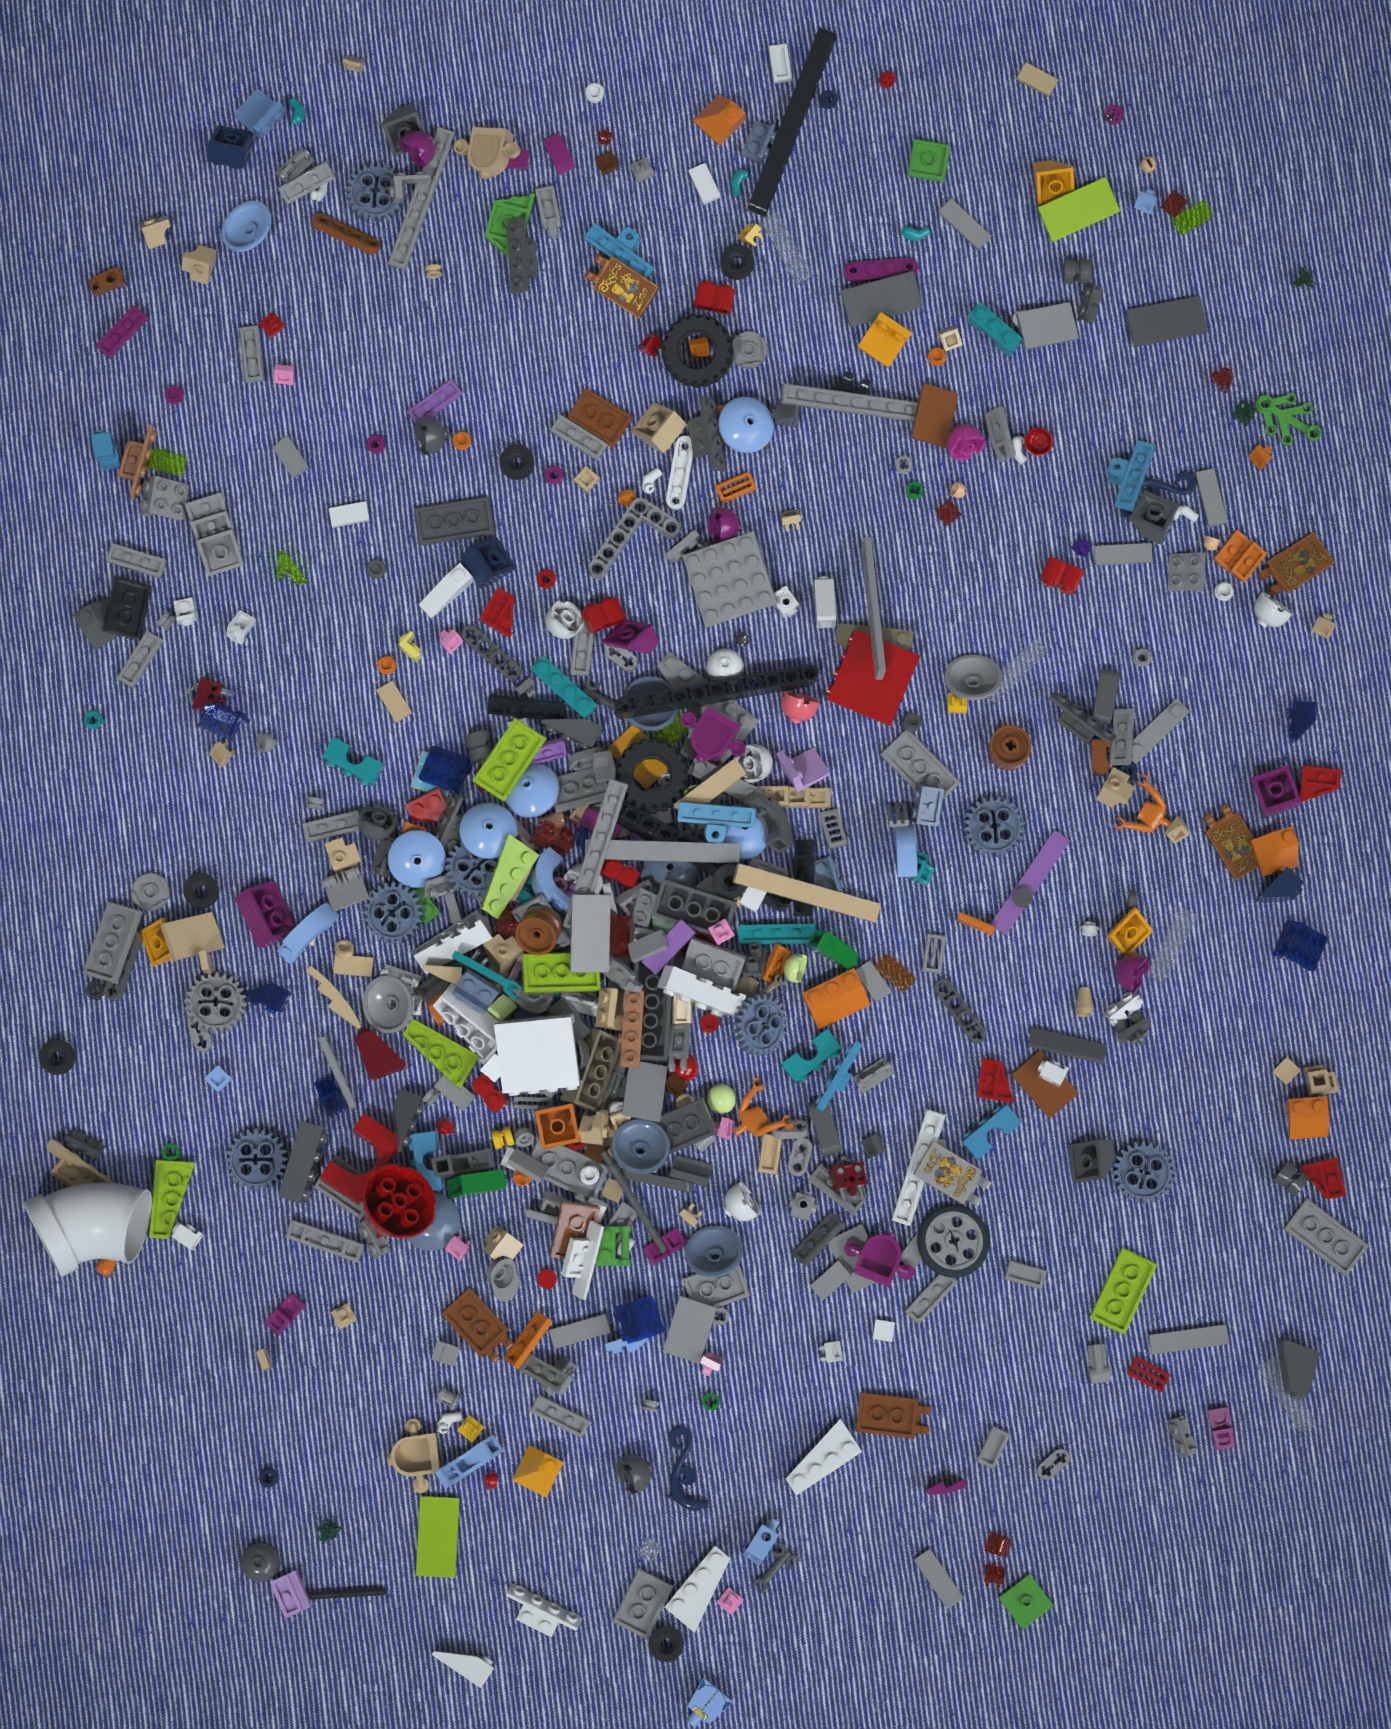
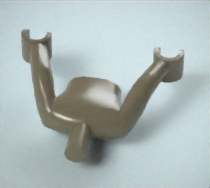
M777 974L773 982L758 992L761 984L750 976L744 977L742 975L738 980L735 991L732 993L746 995L745 1002H747V997H753V994H769L777 986H784L786 978L782 983H779L777 978L780 974Z

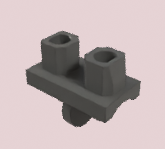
M760 943L749 944L743 970L744 977L752 975L755 978L763 977L768 951L767 948H762Z
M1138 1011L1130 1017L1134 1024L1128 1028L1124 1021L1115 1025L1118 1041L1121 1045L1127 1041H1130L1132 1045L1137 1042L1141 1046L1145 1044L1143 1038L1148 1036L1146 1030L1151 1027L1148 1017L1144 1018Z

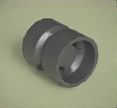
M1064 259L1063 283L1075 284L1078 281L1080 284H1090L1091 259H1080L1079 262H1076L1075 259Z
M477 731L464 737L466 747L470 748L468 754L471 763L485 762L493 750L492 746L488 745L490 742L488 731Z
M1287 1161L1278 1171L1273 1181L1281 1187L1285 1186L1286 1191L1295 1197L1310 1177L1302 1171L1297 1172L1296 1166Z

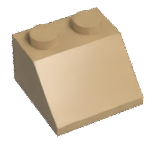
M653 402L631 432L653 449L665 453L687 424L674 410Z

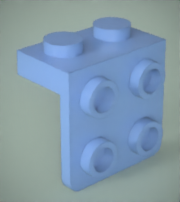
M257 89L235 111L234 116L261 140L264 135L270 132L275 123L283 118L286 112L284 106L279 101L275 103L261 90Z

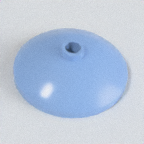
M247 201L235 207L229 213L222 226V240L224 244L235 252H245L259 245L268 234L271 226V213L269 209L259 201Z
M738 397L724 406L719 415L718 427L722 439L730 448L742 453H753L768 444L773 435L774 422L769 409L762 402L752 397ZM747 419L752 421V425L747 423Z
M537 763L530 764L505 803L518 816H539L547 812L556 802L560 790L558 778L549 767Z
M481 803L473 806L464 814L460 823L459 834L464 847L473 855L484 859L499 857L507 833L514 838L517 837V825L512 814L504 807L494 803ZM490 824L493 828L487 829L486 825Z
M741 804L732 805V806H738V807H745L744 805H741ZM755 815L754 828L747 827L744 830L738 826H726L725 838L722 843L740 844V860L751 859L758 856L766 848V832L762 822ZM717 831L713 832V837L717 835Z
M411 830L405 832L394 840L389 849L388 865L390 871L400 883L414 888L425 887V881L440 877L445 867L446 855L441 842L434 835L426 831ZM416 857L421 859L419 864L414 863Z

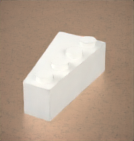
M476 910L412 950L413 956L422 969L423 965L442 966L454 960L452 955L455 950L465 954L491 940L492 935L490 928L479 911Z
M665 965L657 986L663 989V993L673 997L675 994L679 996V1000L689 1004L691 1001L695 1003L696 1008L712 1010L711 1014L717 1017H722V1015H739L737 1007L742 1008L741 1002L745 1001L746 995L742 993H732L731 989L719 985L713 986L712 981L703 978L697 979V975Z
M451 983L433 1007L449 1025L452 1024L456 1028V1034L460 1038H465L470 1044L469 1049L473 1053L477 1052L481 1057L480 1061L485 1065L497 1051L494 1024L498 1020L490 1013L486 1012L483 1014L477 1012L466 1002L458 1000L453 995L456 985Z
M841 1419L837 1421L786 1477V1481L796 1496L862 1452Z
M716 1546L712 1548L665 1605V1608L694 1633L730 1560Z

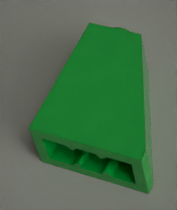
M815 930L807 944L808 948L844 970L853 969L858 962L857 957L859 953L827 930Z
M503 1169L459 1175L447 1180L450 1200L506 1189L507 1177Z

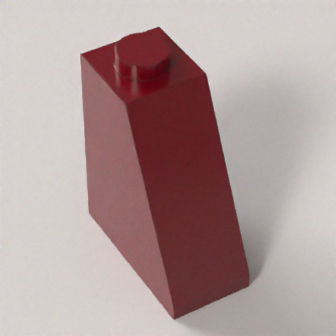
M363 1029L357 1032L358 1035L354 1036L371 1082L407 1069L405 1062L373 1030Z

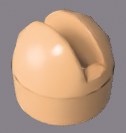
M1150 156L1145 157L1141 162V169L1146 173L1154 171L1156 167L1155 159ZM1146 160H1149V162L1151 163V168Z
M955 482L950 489V495L962 498L966 494V487L962 483Z
M1206 536L1204 540L1205 548L1210 551L1217 549L1220 543L1219 539Z

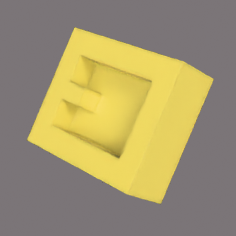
M410 631L408 634L402 635L398 645L406 655L417 663L421 659V654L419 653L421 650L414 643L409 644L415 638V634Z

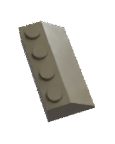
M590 1028L592 1032L583 1039L589 1049V1059L587 1064L579 1071L582 1083L575 1090H566V1087H564L560 1100L569 1104L573 1103V1106L596 1113L604 1110L609 1097L607 1087L612 1076L610 1073L615 1067L617 1057L621 1056V1045H618L617 1037L602 1030ZM605 1091L602 1099L594 1107L591 1106Z

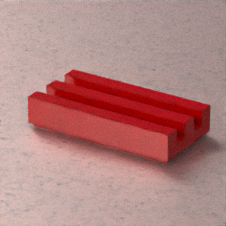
M1138 1357L1134 1358L1127 1372V1375L1159 1392L1163 1391L1170 1377V1374ZM1138 1362L1143 1366L1159 1373L1160 1375L1164 1376V1379H1161L1151 1374L1150 1372L1136 1366V1363ZM1133 1369L1160 1382V1387L1133 1373Z

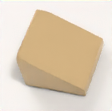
M348 55L342 61L345 69L360 73L363 71L364 59Z
M955 325L937 331L945 352L963 346L958 328Z
M1177 816L1165 834L1173 843H1176L1189 836L1190 832L1180 816Z
M1286 1057L1272 1073L1287 1085L1301 1070Z
M608 1178L601 1196L619 1203L623 1190L617 1181Z

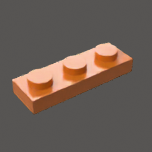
M537 1311L503 1359L519 1369L547 1331L552 1321Z

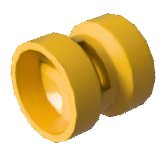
M510 1126L504 1127L501 1131H491L496 1150L501 1149L505 1145H515Z

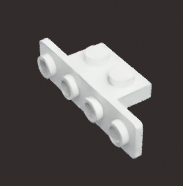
M593 1220L589 1223L586 1238H570L561 1275L564 1277H575L572 1294L582 1300H586L604 1230V1226Z
M512 1584L506 1594L507 1597L523 1604L516 1620L552 1637L558 1623L576 1631L582 1621V1618L576 1613L569 1612L558 1604L551 1603L540 1595L525 1590L522 1586Z

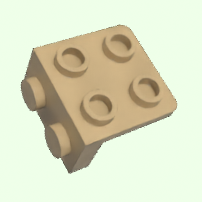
M601 988L599 991L595 1027L622 1031L623 1026H620V1014L624 1013L625 992H620L615 988Z

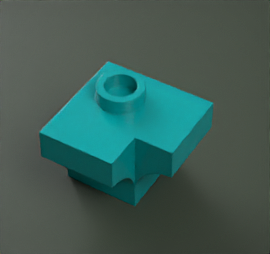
M916 850L917 876L905 878L927 887L935 868L927 864L930 858L929 855Z

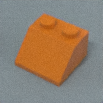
M1327 1096L1288 1099L1285 1101L1289 1140L1328 1137L1329 1109Z
M573 1103L535 1111L542 1150L580 1142Z

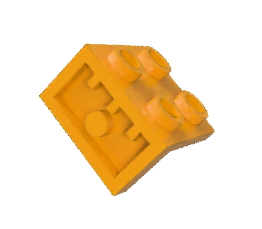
M880 312L859 343L858 348L884 366L889 367L912 332Z

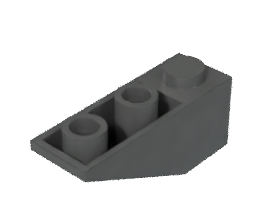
M547 719L541 721V725L544 727L543 730L551 734L556 732L565 741L571 742L572 740L578 743L577 746L583 750L594 748L603 732L602 726L587 719Z
M402 1089L399 1090L392 1110L398 1152H401L403 1146L408 1145L411 1136L408 1134L410 1130L414 1131L417 1120H415L416 1115L420 1116L423 1109L421 1104L422 1096Z

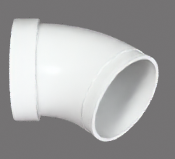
M101 1182L71 1186L44 1197L42 1194H39L23 1202L52 1263L60 1277H63L79 1269L78 1264L94 1259H109L131 1264L137 1258L146 1238L151 1218L152 1196L147 1189H139L135 1186L119 1183Z

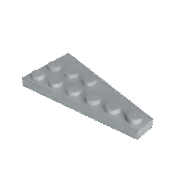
M670 652L657 665V669L665 681L671 684L673 688L708 682ZM718 689L711 690L716 695L721 693ZM698 692L693 693V696L696 698L702 697ZM678 696L679 701L684 700L681 696ZM733 700L685 708L687 712L695 715L697 722L708 706L739 724L741 729L734 741L743 742L759 722L758 719ZM730 749L720 758L723 765L732 756Z

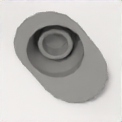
M509 1258L502 1260L491 1259L486 1271L487 1279L492 1285L495 1297L499 1301H508L515 1296L519 1287L515 1263Z

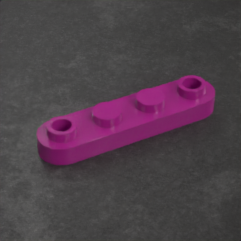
M912 258L850 262L844 267L843 275L849 282L877 281L914 271L916 276L918 273V263ZM911 265L913 268L908 270L906 266ZM850 269H855L857 272L852 274Z

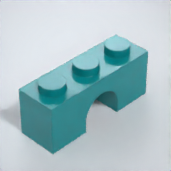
M981 302L968 314L966 322L980 334L981 332L986 333L994 341L995 347L1008 358L1021 345L1023 338Z
M333 737L322 755L325 764L333 769L335 767L342 769L341 773L351 778L353 775L358 778L360 784L366 787L368 785L374 787L385 768L384 764L368 755L360 764L354 765L349 763L350 745Z
M828 1029L812 1040L813 1045L817 1049V1055L814 1059L804 1060L796 1052L781 1064L795 1084L798 1081L802 1084L810 1077L808 1075L813 1070L819 1071L825 1066L823 1062L829 1058L833 1060L841 1054L839 1052L842 1048Z

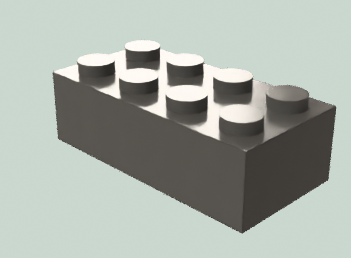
M664 877L651 916L676 924L682 919L692 929L712 935L708 928L726 918L729 925H731L738 901L723 898L718 894Z
M300 1121L278 1194L282 1199L305 1205L306 1201L309 1202L312 1190L309 1188L311 1182L314 1183L317 1177L315 1168L317 1164L321 1163L323 1156L321 1148L322 1145H326L328 1140L327 1130L323 1127Z

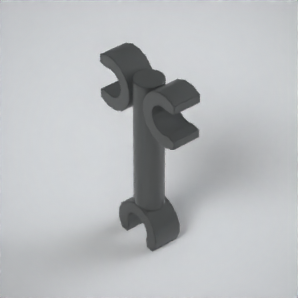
M589 677L586 680V687L583 692L588 697L614 710L615 702L595 692L599 690L600 683L598 682L595 687H591L589 684L592 678Z
M781 1542L778 1543L782 1548L780 1553H776L774 1550L771 1551L774 1556L779 1558L761 1579H756L753 1582V1586L758 1582L763 1583L764 1587L760 1591L761 1593L766 1591L767 1583L785 1562L787 1568L792 1570L793 1567L790 1566L789 1561L791 1559L800 1561L797 1556L791 1555L785 1550V1546Z

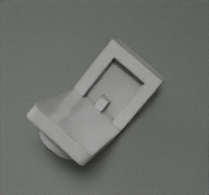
M417 172L407 176L406 173L395 174L390 180L391 186L388 188L389 197H392V203H400L403 199L402 184L427 183L431 179L430 175H425L424 172Z

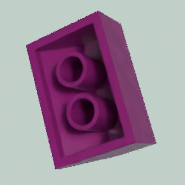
M275 881L247 888L234 898L259 949L284 940L296 927L294 919Z

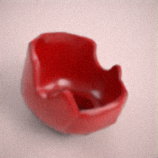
M1036 427L1026 434L1024 446L1030 454L1041 456L1049 453L1053 447L1054 439L1050 431L1045 428Z
M689 1054L687 1058V1071L681 1070V1059H675V1073L685 1083L692 1081L698 1075L700 1067L694 1056Z

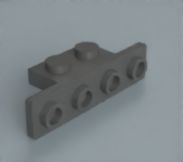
M518 218L507 221L512 294L528 291V277H537L538 270L536 260L537 245L534 240L526 237L525 219Z
M702 396L699 397L702 416L688 420L693 456L699 458L708 455L711 470L722 472L726 468L714 399Z
M1055 691L1049 697V700L1064 710L1057 722L1084 743H1090L1095 735L1109 745L1116 739L1111 729L1099 724L1095 717L1086 714L1079 705L1069 701L1065 694Z
M452 792L451 796L447 799L446 807L438 819L435 831L432 832V835L441 842L444 851L448 854L450 851L455 852L454 846L460 847L461 841L459 828L463 817L456 814L463 801V797L455 792Z

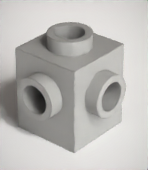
M801 1190V1194L796 1193V1197H791L789 1207L792 1208L791 1217L809 1222L810 1215H815L818 1203H814L815 1198L812 1197V1193ZM800 1203H806L807 1207L801 1208Z

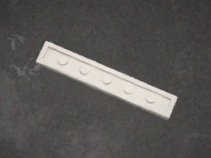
M926 1110L892 1221L908 1226L912 1225L925 1184L924 1181L914 1176L913 1173L931 1141L938 1143L946 1117L944 1114Z

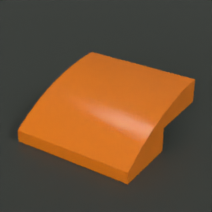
M1237 529L1234 530L1212 559L1235 578L1245 583L1268 553L1254 541L1251 542Z

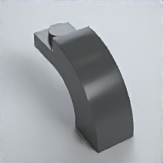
M759 792L745 798L743 802L745 807L756 808L755 815L762 822L766 832L765 843L777 853L791 848L793 837L790 823L779 803L773 797L766 799Z
M490 1148L464 1154L431 1158L435 1178L465 1175L494 1168Z

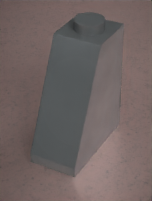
M1287 1340L1278 1342L1277 1349L1284 1393L1289 1394L1290 1398L1299 1401L1309 1397L1320 1352Z

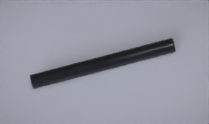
M385 1587L307 1592L310 1600L385 1595Z

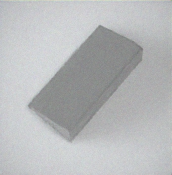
M288 435L273 447L293 479L309 469Z

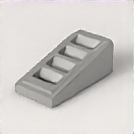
M838 809L819 813L828 849L832 850L847 846L848 843ZM831 815H835L836 817L834 819L825 821L824 818ZM837 822L838 824L836 826L827 828V824ZM839 829L838 833L829 835V831ZM841 836L840 840L831 842V838Z
M648 879L614 899L628 917L634 912L640 888L649 889L654 887Z
M546 1190L539 1212L558 1217L561 1200H569Z

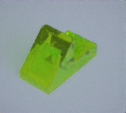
M166 449L152 450L151 458L147 461L146 467L149 470L183 476L187 457L168 453Z
M281 550L276 574L277 581L279 582L291 573L289 577L294 584L299 583L303 587L308 583L306 578L284 550Z
M678 713L674 721L669 726L666 725L654 738H658V741L661 742L665 740L669 742V745L673 746L690 728L682 726L681 715Z

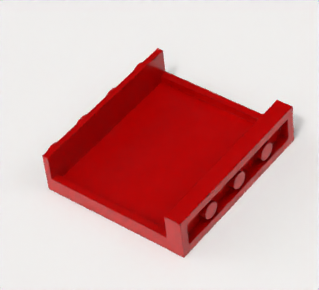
M856 629L855 633L851 632L848 643H850L848 651L844 649L840 658L843 661L841 667H837L834 672L833 678H835L833 686L829 685L825 695L828 696V701L891 727L920 655L883 640L886 671L883 680H876L871 636Z

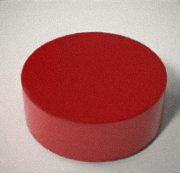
M711 1013L703 1015L700 1020L701 1029L706 1033L715 1032L719 1027L718 1017Z
M546 1269L539 1273L537 1281L542 1288L551 1289L557 1283V1276L552 1270Z

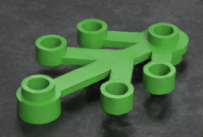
M1288 393L1286 396L1273 399L1268 395H1261L1257 398L1255 407L1258 412L1263 413L1266 424L1265 434L1267 436H1274L1277 431V427L1272 421V413L1278 417L1282 433V445L1289 446L1293 442L1288 424L1305 433L1309 441L1314 442L1320 438L1322 431L1319 426H1307L1293 417V415L1298 414L1309 415L1313 410L1310 403L1281 410L1276 406L1285 403L1293 405L1296 402L1297 398L1294 393ZM1287 397H1293L1294 401L1289 402ZM1266 402L1268 407H1262L1261 403ZM1308 406L1310 411H1304L1303 407ZM1269 427L1274 429L1273 433L1268 432ZM1310 432H1315L1316 437H1311ZM1285 437H1288L1290 439L1289 443H1286L1284 441Z

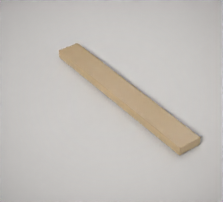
M737 864L732 882L873 923H877L881 904L743 864Z

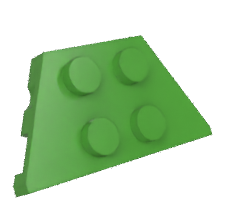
M534 193L529 194V196H516L508 200L500 199L494 201L485 238L508 258L507 221L518 218L525 219L526 231L536 197Z

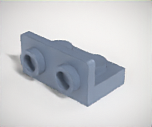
M755 120L741 156L762 164L764 158L767 159L771 149L769 145L774 141L777 134L776 125L772 124L769 126Z
M917 784V788L913 791V799L915 800L914 806L910 810L911 821L916 824L938 827L944 789Z
M831 855L814 861V884L842 893L841 889L844 888L842 878L837 877L838 864L836 859L832 860Z
M467 969L456 984L453 995L458 1000L472 1006L475 1011L485 1014L490 1004L499 994L500 989L470 969Z

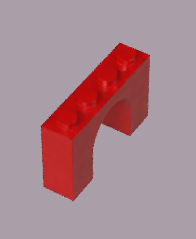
M366 1114L361 1116L353 1128V1133L375 1149L377 1161L374 1167L364 1174H352L330 1161L320 1176V1181L358 1206L362 1202V1191L367 1178L376 1169L392 1164L391 1158L393 1155L400 1153L397 1149L395 1133Z

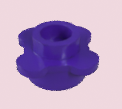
M1084 539L1074 541L1075 545H1072V550L1079 556L1088 557V552L1091 551L1090 543Z

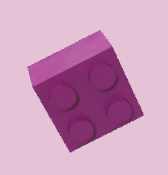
M1288 765L1251 778L1264 818L1301 806V799Z

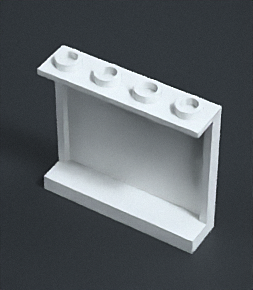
M574 1014L497 1021L494 1024L503 1093L515 1096L523 1091H528V1094L539 1093V1090L547 1089V1092L558 1091V1088L566 1087V1090H575L577 1086L581 1085L582 1080L579 1077L573 1030Z

